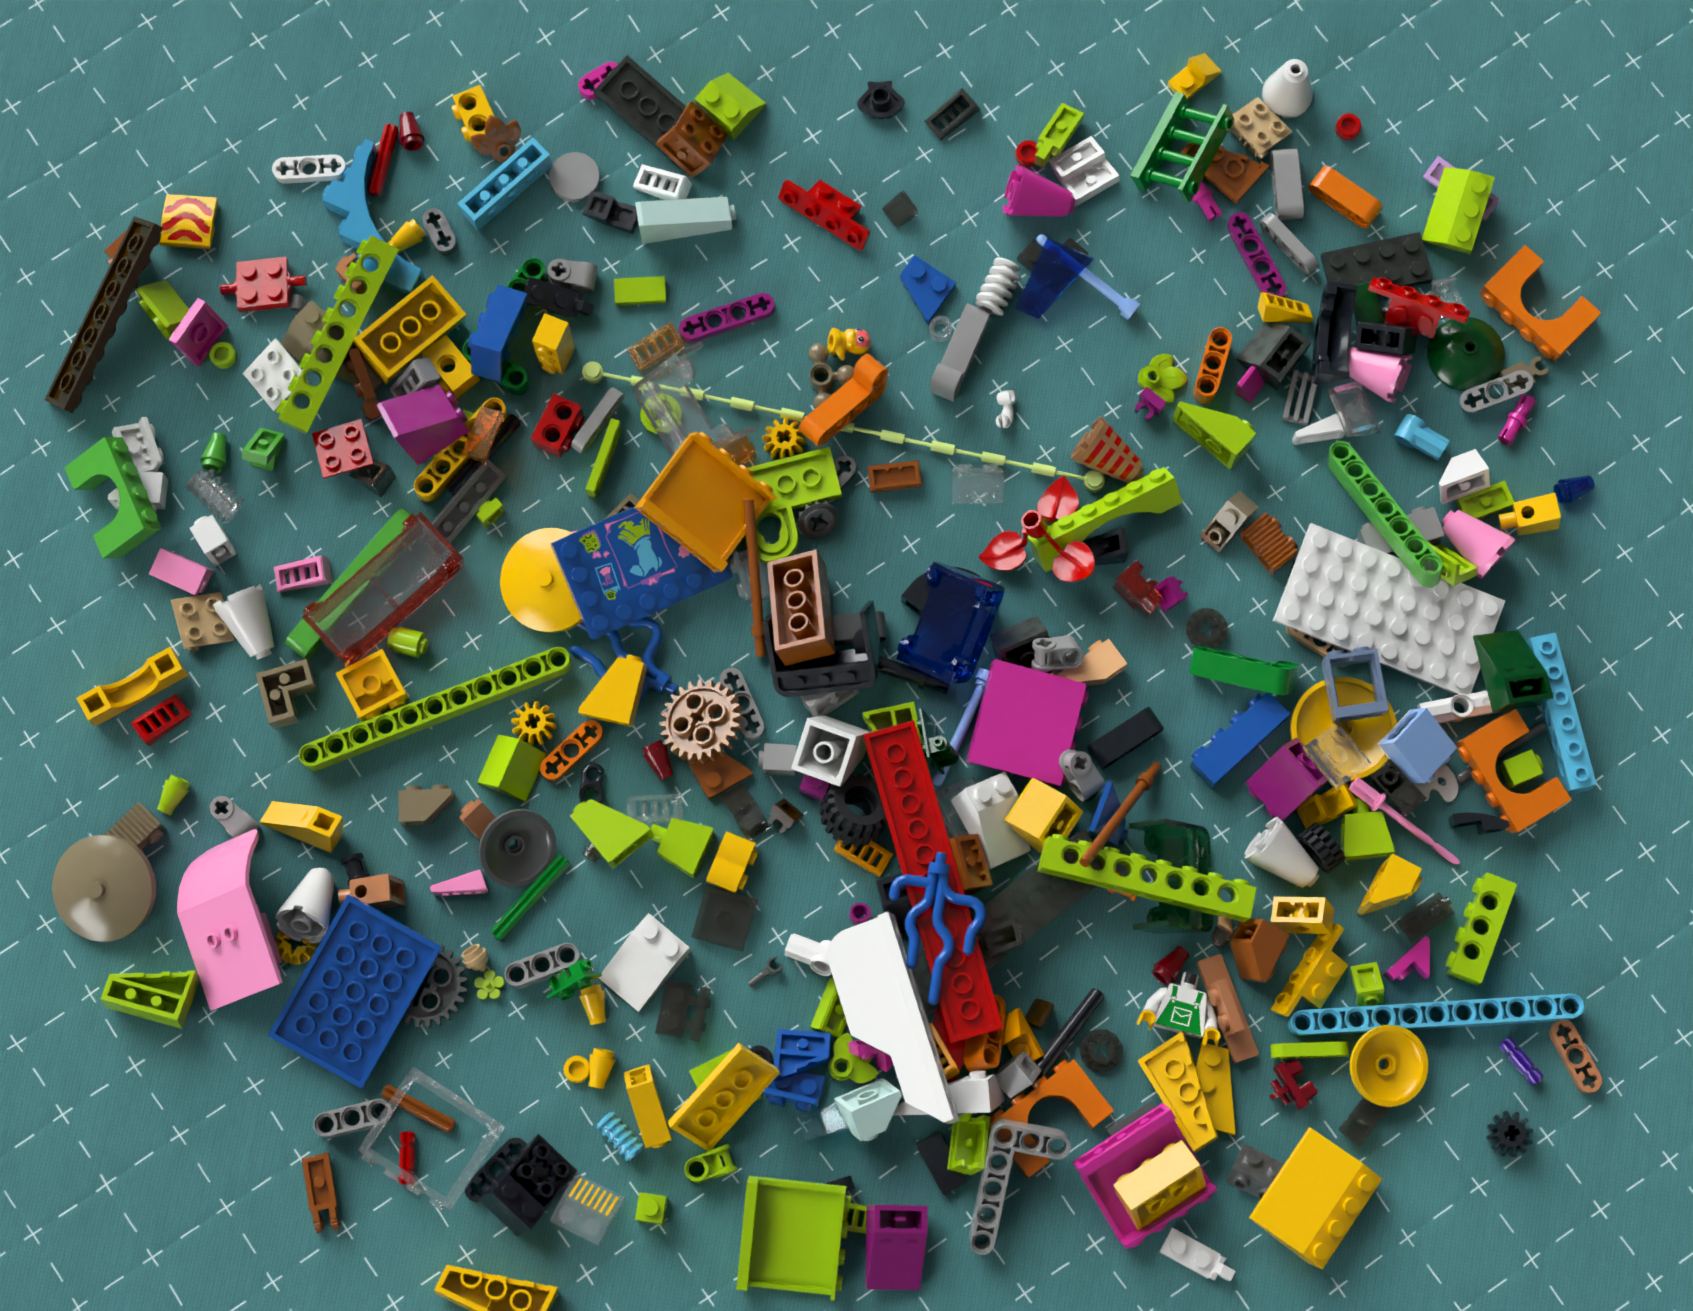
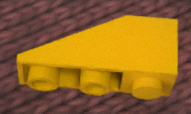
M272 801L260 821V824L330 853H332L344 833L342 816L317 806Z

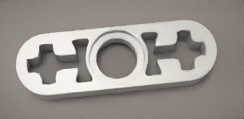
M339 155L279 158L273 163L272 172L276 180L284 184L333 181V179H342L347 166L344 159ZM309 163L317 166L316 171L311 175L303 173L304 166ZM320 163H323V165H324V167H325V168H323V170H324L325 173H322V168H321ZM333 163H338L337 172H332L331 170ZM295 165H297V169H298L299 175H296V173H295V170H296ZM283 166L288 167L286 175H282L280 172L283 170Z

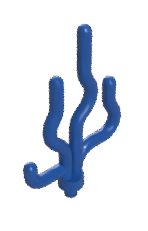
M648 617L628 624V626L634 628H648L652 632V639L645 650L643 660H641L648 667L639 704L649 688L660 694H663L665 691L675 694L678 685L671 682L672 676L659 670L654 664V655L663 638L660 625L654 619ZM583 621L577 626H575L583 630L584 632H587ZM617 630L605 634L610 638L617 657L626 659V655H632L624 649L622 639ZM577 645L570 647V653L589 663L600 678L608 671L602 661L594 654Z
M936 852L935 862H929L927 877L909 874L898 876L892 882L889 892V898L892 901H896L899 899L901 888L904 885L926 888L924 898L910 909L905 919V930L909 938L906 966L909 969H914L918 961L920 935L916 927V920L920 914L933 904L935 898L932 915L933 926L942 938L944 947L935 959L928 1002L933 1006L939 1003L944 966L952 957L954 951V939L943 922L945 901L948 900L957 905L969 906L975 910V919L967 928L963 947L965 955L973 954L976 935L984 926L986 920V909L978 898L958 894L951 890L949 886L951 865L946 864L947 854Z

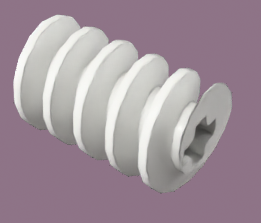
M997 257L994 260V266L989 270L990 275L985 278L986 284L981 286V292L976 296L977 301L975 304L979 308L991 312V314L1003 316L1004 312L999 306H1008V302L1003 298H1012L1013 294L1008 289L1016 290L1017 285L1012 280H1021V276L1016 273L1021 268L1008 259Z

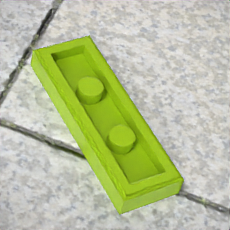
M611 418L586 486V493L589 497L598 498L622 432L619 420Z

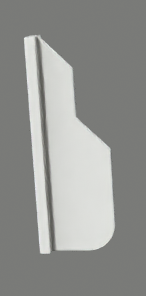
M885 912L878 915V918L839 932L829 945L828 962L850 1034L891 1055L906 1103L939 1119L943 1123L952 1124L960 1121L912 969L906 966L907 953L895 915Z

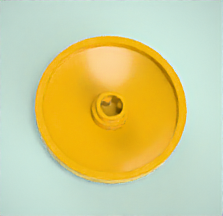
M543 528L533 531L518 540L504 560L500 576L503 600L510 613L528 628L549 633L562 632L577 626L583 621L550 545L551 542L572 534L570 531L559 528Z
M1334 677L1339 707L1375 702L1371 684L1352 677ZM1325 680L1309 688L1296 704L1291 717L1290 735L1291 740L1297 737L1333 776L1330 779L1331 781L1353 782L1357 777L1364 779L1374 774L1388 760V757L1378 746V743L1397 724L1392 706L1387 700L1389 711L1385 716L1332 723Z

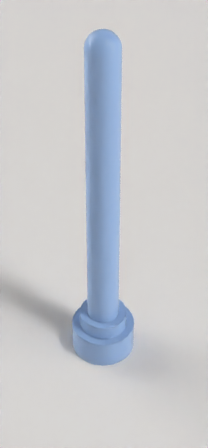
M1043 234L1037 237V242L1119 306L1117 309L1121 311L1120 314L1128 320L1139 307V302L1133 298L1129 299L1128 297L1124 298L1048 237Z
M979 668L975 679H977L975 684L977 686L950 742L957 752L984 694L989 671L983 668ZM951 765L944 767V775L937 770L933 778L934 785L940 786L943 784Z

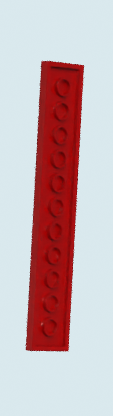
M914 720L863 734L902 875L909 874L927 877L929 862H935L936 852L946 853V864L951 865L949 886L953 892L965 895ZM905 885L911 907H913L924 898L926 888ZM935 898L933 904L920 914L916 920L931 977L935 959L944 947L942 938L933 926L932 915ZM946 900L943 922L954 939V951L952 957L944 966L939 1005L950 1043L953 1044L1002 1030L1003 1025L977 935L973 954L965 955L963 952L966 931L972 923L968 906L957 905Z

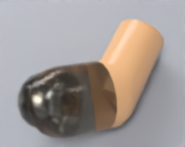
M1217 916L1218 923L1211 934V941L1216 947L1222 948L1228 943L1233 933L1232 919Z

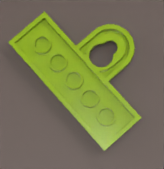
M830 447L748 467L753 473L752 477L758 482L763 481L773 489L771 493L777 497L776 500L770 501L756 519L759 562L767 564L769 561L793 556L797 550L799 535L793 514L794 509L806 507V505H814L815 501L822 503L843 497ZM767 516L777 517L782 522L779 532L780 538L775 544H768L764 536L758 532L759 522Z

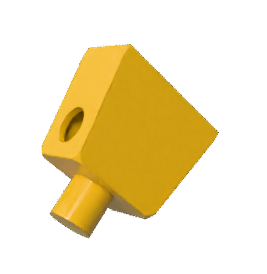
M1556 493L1513 503L1512 512L1498 515L1501 530L1516 527L1517 535H1526L1559 529L1561 515ZM1527 515V516H1530L1531 518L1526 519V518H1524L1523 516Z

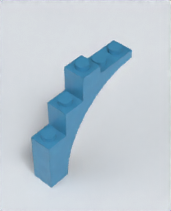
M367 139L364 140L362 146L359 145L356 148L351 167H347L344 171L343 182L333 179L331 185H327L322 194L327 210L347 218H344L339 225V236L344 244L358 249L362 239L367 241L371 235L384 241L372 222L369 210L367 188L377 149L374 142ZM396 254L381 286L407 296L423 283L425 277L422 269ZM364 260L363 266L367 271L373 272L376 270L377 266L373 260Z

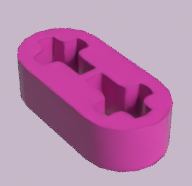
M607 62L584 75L578 82L581 96L587 100L598 98L593 94V91L586 89V84L594 85V89H596L607 77V71H612L618 63Z

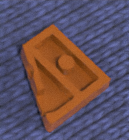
M718 752L715 753V761L706 756L705 763L703 764L698 760V757L695 763H691L688 757L686 759L708 800L753 776L750 769L727 754L722 756Z

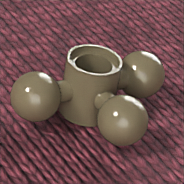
M821 343L812 345L808 352L810 360L815 363L809 373L810 385L814 391L818 392L814 398L815 408L831 396L827 391L832 387L833 381H839V383L844 385L853 378L854 371L852 366L844 365L837 372H832L830 366L824 363L828 359L829 351ZM818 374H825L828 377L824 382H818L814 378Z

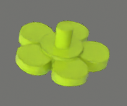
M487 970L484 972L485 980L482 977H477L474 981V986L479 989L477 996L481 1000H486L489 996L491 999L496 1000L501 996V992L497 988H502L505 982L501 976L496 977L493 970Z

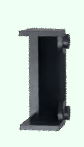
M874 600L868 601L859 611L862 628L854 635V649L835 651V654L787 666L784 665L775 652L771 613L762 623L775 691L783 697L860 690L871 687L878 676L880 636Z

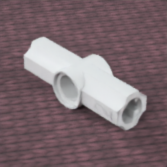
M1487 691L1466 695L1457 694L1451 698L1417 705L1418 709L1427 708L1439 724L1451 721L1460 722L1466 718L1497 713L1492 712ZM1454 703H1460L1464 708V713L1455 711Z
M795 933L791 934L785 948V956L810 965L811 969L819 975L829 976L832 973L828 962V948L831 941L823 940L819 943Z

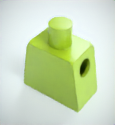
M1360 798L1355 799L1358 806L1353 809V814L1344 815L1341 820L1340 847L1346 857L1344 861L1391 856L1395 850L1382 811L1369 812L1367 803Z
M675 818L671 819L667 829L653 823L650 829L654 837L651 840L660 843L657 850L658 856L690 877L695 878L714 836V828Z

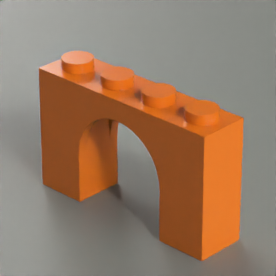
M1524 245L1484 285L1479 295L1482 296V300L1487 306L1494 307L1501 314L1502 319L1507 324H1513L1526 341L1533 342L1545 358L1556 362L1598 319L1601 312L1582 296L1564 315L1557 319L1541 320L1529 314L1521 301V288L1539 271L1544 261L1528 246Z
M1516 708L1507 711L1456 742L1459 747L1457 752L1460 758L1465 763L1468 762L1473 770L1471 775L1478 785H1482L1486 791L1485 798L1492 808L1497 809L1501 816L1499 818L1509 821L1510 827L1505 830L1510 831L1511 834L1520 832L1572 800L1558 777L1545 781L1525 794L1511 792L1500 783L1495 769L1498 754L1506 745L1529 732Z
M1065 1059L1053 1068L1055 1071L1053 1076L1049 1079L1043 1076L1032 1085L1034 1090L1026 1096L1022 1092L1011 1101L1013 1107L1006 1112L1000 1109L990 1117L992 1123L989 1124V1130L991 1131L993 1123L999 1119L1028 1123V1115L1031 1108L1040 1100L1051 1097L1069 1102L1090 1129L1107 1118L1114 1110L1077 1062L1073 1059L1068 1063ZM1002 1128L997 1132V1137L1000 1139H1007L1011 1135V1131L1007 1128ZM1031 1134L1024 1137L1023 1141L1026 1144L1035 1143ZM1014 1151L1013 1155L1014 1163L1027 1179L1050 1162L1047 1157Z

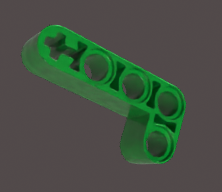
M1194 646L1189 673L1263 692L1288 695L1294 692L1299 665L1280 660L1272 663L1212 648Z

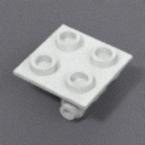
M275 338L243 374L270 408L275 411L281 400H286L290 395L291 391L287 388L293 376L299 378L302 369Z

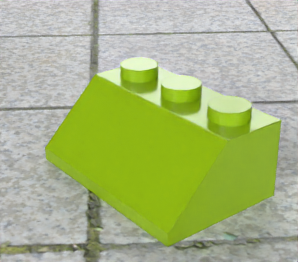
M1444 167L1422 241L1471 255L1495 177L1472 170Z

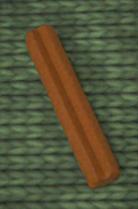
M387 1085L384 1088L381 1096L389 1102L447 1133H450L455 1127L456 1121L391 1085Z

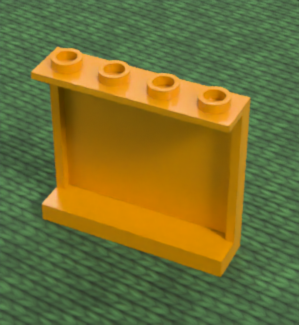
M703 432L690 433L634 508L711 570L722 572L728 565L726 560L746 534L744 500H754L755 519H757L770 501L776 500L777 497L771 493L773 489L768 484L755 480L752 477L753 473L743 465L738 466L734 463L730 453L722 448L718 450L712 445L713 440Z

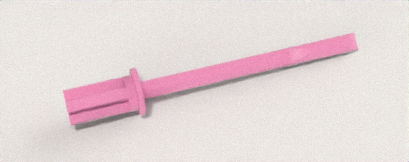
M1359 777L1350 784L1348 790L1371 806L1373 812L1380 808L1424 843L1431 845L1452 864H1460V861L1440 844L1435 843L1422 830L1384 802L1386 798L1384 793H1378Z

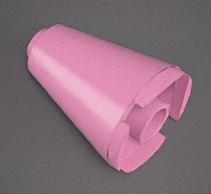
M1349 346L1350 377L1387 402L1394 404L1398 399L1394 397L1396 391L1402 392L1408 379L1411 364H1408L1407 360H1411L1412 356L1410 354L1388 353Z
M1451 510L1441 521L1444 524L1442 527L1443 532L1460 555L1478 567L1477 577L1483 579L1491 570L1490 568L1504 556L1515 542L1512 536L1461 510H1457L1455 513Z

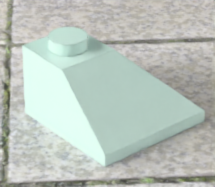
M881 1078L836 1097L834 1100L852 1135L860 1141H870L886 1130L902 1095L899 1089L884 1078Z

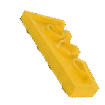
M1181 1031L1137 1061L1162 1102L1172 1110L1176 1117V1124L1191 1149L1196 1153L1218 1139V1135L1185 1033Z

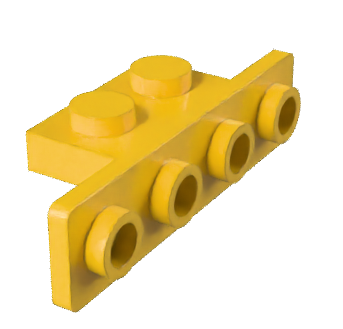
M1333 923L1332 934H1317L1310 948L1305 951L1298 967L1291 973L1289 981L1282 992L1277 995L1275 1003L1271 1007L1273 1012L1289 1017L1301 997L1314 1008H1322L1348 967L1346 962L1331 951L1344 931L1341 925Z

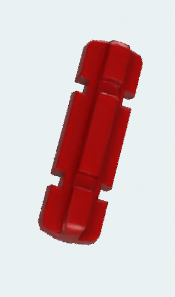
M412 1131L400 1133L402 1147H400L399 1169H401L399 1183L401 1185H413L415 1182V1173H412V1170L415 1169V1147H413V1144L415 1143L416 1134Z

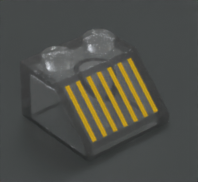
M577 1173L562 1195L549 1221L601 1247L625 1197Z

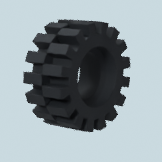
M1314 822L1298 835V841L1324 872L1330 873L1346 859L1340 845L1318 823Z

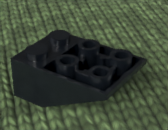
M537 1134L494 1179L478 1200L516 1236H519L533 1228L577 1170L542 1136Z

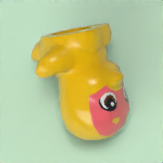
M832 328L827 340L829 353L832 356L837 354L838 358L842 361L845 359V352L862 355L871 346V338L864 329H847L845 332H842L837 328Z

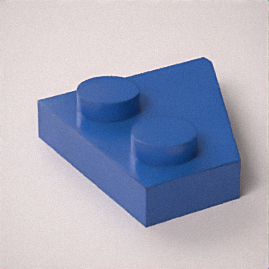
M915 255L900 274V280L911 294V298L922 313L924 321L929 324L956 287V282Z
M777 1029L774 1066L777 1067L780 1074L774 1081L828 1063L831 1033Z

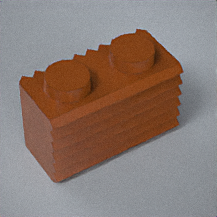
M1265 512L1244 528L1239 537L1272 576L1296 558L1298 545L1291 536L1286 537L1282 533L1280 522L1274 516L1269 517Z

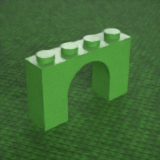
M123 437L102 438L64 467L73 490H93L109 477L118 488L120 505L116 517L111 523L93 535L103 559L122 558L162 529Z

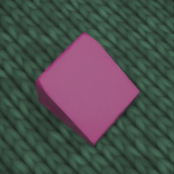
M1251 366L1235 389V393L1249 403L1253 401L1264 386V381L1256 367Z

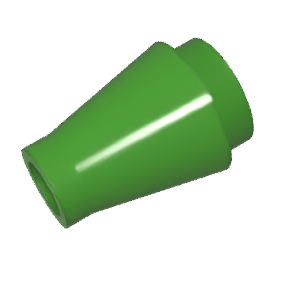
M212 433L211 439L200 459L201 467L208 472L220 473L222 468L226 466L227 437L224 434Z

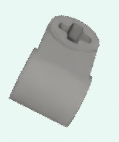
M555 259L549 263L548 275L551 284L584 294L594 292L598 267L595 264ZM559 271H563L560 277L556 276V274H558Z
M1070 635L1037 638L1032 642V648L1035 650L1034 659L1032 660V668L1034 670L1049 672L1058 669L1076 668L1084 660L1083 651L1075 638Z
M1068 749L1060 755V768L1065 774L1072 792L1080 801L1084 802L1105 787L1102 776L1087 753Z
M226 796L216 797L210 803V813L225 827V830L233 838L251 830H257L260 827L249 814L241 810ZM222 804L227 806V814L222 813L219 809Z

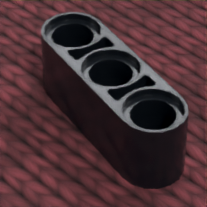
M1149 706L1095 740L1087 749L1103 770L1158 735L1165 728Z

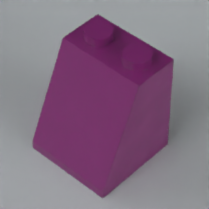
M441 385L377 404L393 437L418 466L469 432L465 421L468 420L467 416L460 407L456 408L455 406L459 403L451 391L446 393Z
M1296 737L1283 745L1246 784L1249 786L1248 790L1251 795L1257 800H1261L1267 806L1266 810L1272 818L1278 817L1284 821L1333 776Z

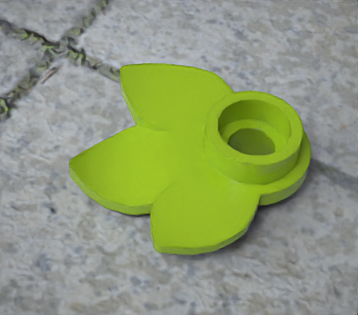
M1160 354L1153 357L1150 364L1139 371L1138 383L1142 389L1148 387L1167 403L1174 402L1173 390L1182 387L1187 382V376L1179 368L1172 367V355ZM1148 374L1154 378V381L1149 379Z
M849 1033L843 1034L836 1040L833 1046L834 1057L831 1058L828 1066L830 1075L839 1081L851 1079L859 1084L876 1078L878 1071L869 1064L872 1058L860 1059L859 1056L849 1053L848 1042L853 1041ZM839 1063H845L847 1065V1070L845 1072H839L837 1070V1065Z

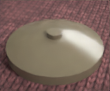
M103 834L83 838L65 851L54 871L52 893L60 917L72 931L89 940L108 942L131 935L145 923L154 906L156 880L149 860L135 844L119 836Z

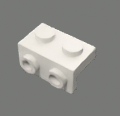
M142 417L139 423L113 428V437H123L138 471H158L163 462V453L160 447L157 448L155 429L152 424H149L147 417Z

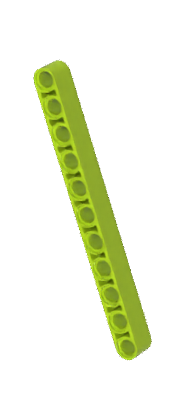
M562 647L551 648L307 743L299 751V760L311 771L324 769L565 675L572 666L570 655ZM564 656L566 661L562 666H554L552 662L555 657ZM535 665L541 667V672L538 675L530 676L528 674L530 667ZM515 675L517 680L513 685L508 686L503 683L505 677ZM486 684L492 686V691L488 695L479 694L481 686ZM459 694H466L467 701L464 704H455V698ZM437 703L443 705L442 711L439 714L434 715L430 713L432 705ZM410 713L418 714V719L413 724L405 722L407 715ZM385 723H392L393 729L387 734L381 733V727ZM362 732L368 733L366 742L361 744L356 742L358 734ZM343 742V749L339 753H332L331 748L333 744ZM314 751L318 752V759L313 763H308V754Z

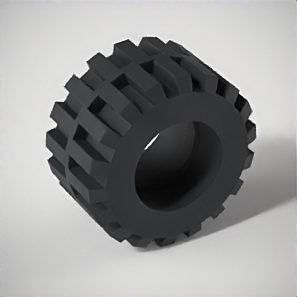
M851 773L842 786L832 784L821 804V823L826 825L825 831L828 834L832 833L834 840L838 841L840 839L843 841L842 844L847 846L849 843H852L853 847H859L861 843L864 846L869 845L871 841L874 842L887 824L877 784L874 782V778L870 776L868 779L864 778V774L858 773L857 777H855ZM846 804L857 806L866 816L853 813Z

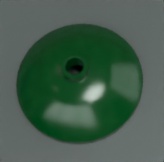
M1469 317L1466 323L1450 319L1441 324L1436 329L1434 337L1430 338L1427 348V359L1433 374L1439 381L1452 389L1466 391L1496 379L1504 364L1505 351L1503 342L1493 327L1480 319ZM1471 345L1473 351H1467L1465 346Z

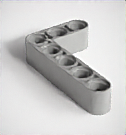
M999 1119L993 1123L969 1232L970 1245L975 1253L986 1255L995 1246L1014 1151L1052 1159H1063L1071 1150V1144L1064 1131L1009 1119ZM1002 1128H1007L1011 1131V1135L1007 1139H1000L997 1137V1132ZM1028 1134H1036L1038 1139L1034 1144H1026L1023 1141L1024 1137ZM1055 1139H1062L1065 1142L1064 1146L1059 1150H1054L1050 1147L1051 1142ZM996 1155H1003L1006 1160L1002 1165L996 1166L991 1163L992 1158ZM991 1181H996L1000 1184L999 1189L995 1192L985 1189L986 1185ZM985 1208H991L995 1211L994 1215L990 1218H983L980 1213ZM980 1234H985L989 1237L988 1242L985 1244H977L974 1240Z

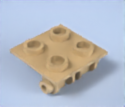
M1259 97L1232 114L1234 124L1230 131L1240 142L1244 139L1246 140L1243 146L1247 147L1250 145L1248 149L1254 154L1255 158L1263 159L1268 154L1267 150L1293 132Z
M221 592L171 600L183 648L188 649L190 653L198 651V647L234 641L232 632L213 607V604L219 600L224 602Z

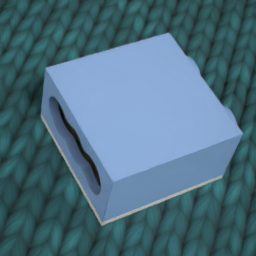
M1427 708L1409 710L1378 743V746L1408 784H1425L1431 781L1435 776L1434 772L1440 766L1449 762L1451 759L1450 755L1457 749Z

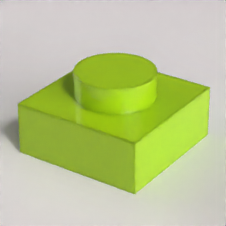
M495 498L482 504L478 510L479 513L476 515L482 525L488 528L506 511L503 504Z

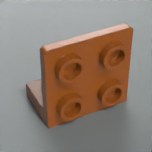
M691 101L685 107L676 125L661 136L656 145L691 178H694L711 165L727 134L701 108Z
M979 834L957 836L949 839L964 894L970 896L993 885Z

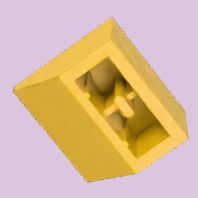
M1031 778L1004 821L1037 852L1042 853L1044 840L1048 836L1052 837L1053 834L1068 837L1084 811L1066 795L1035 778Z

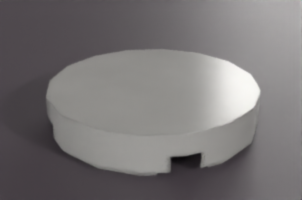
M579 152L566 153L557 158L551 166L549 173L550 184L555 194L564 201L573 203L580 202V200L585 198L588 199L590 192H596L600 183L599 169L595 161L586 154Z

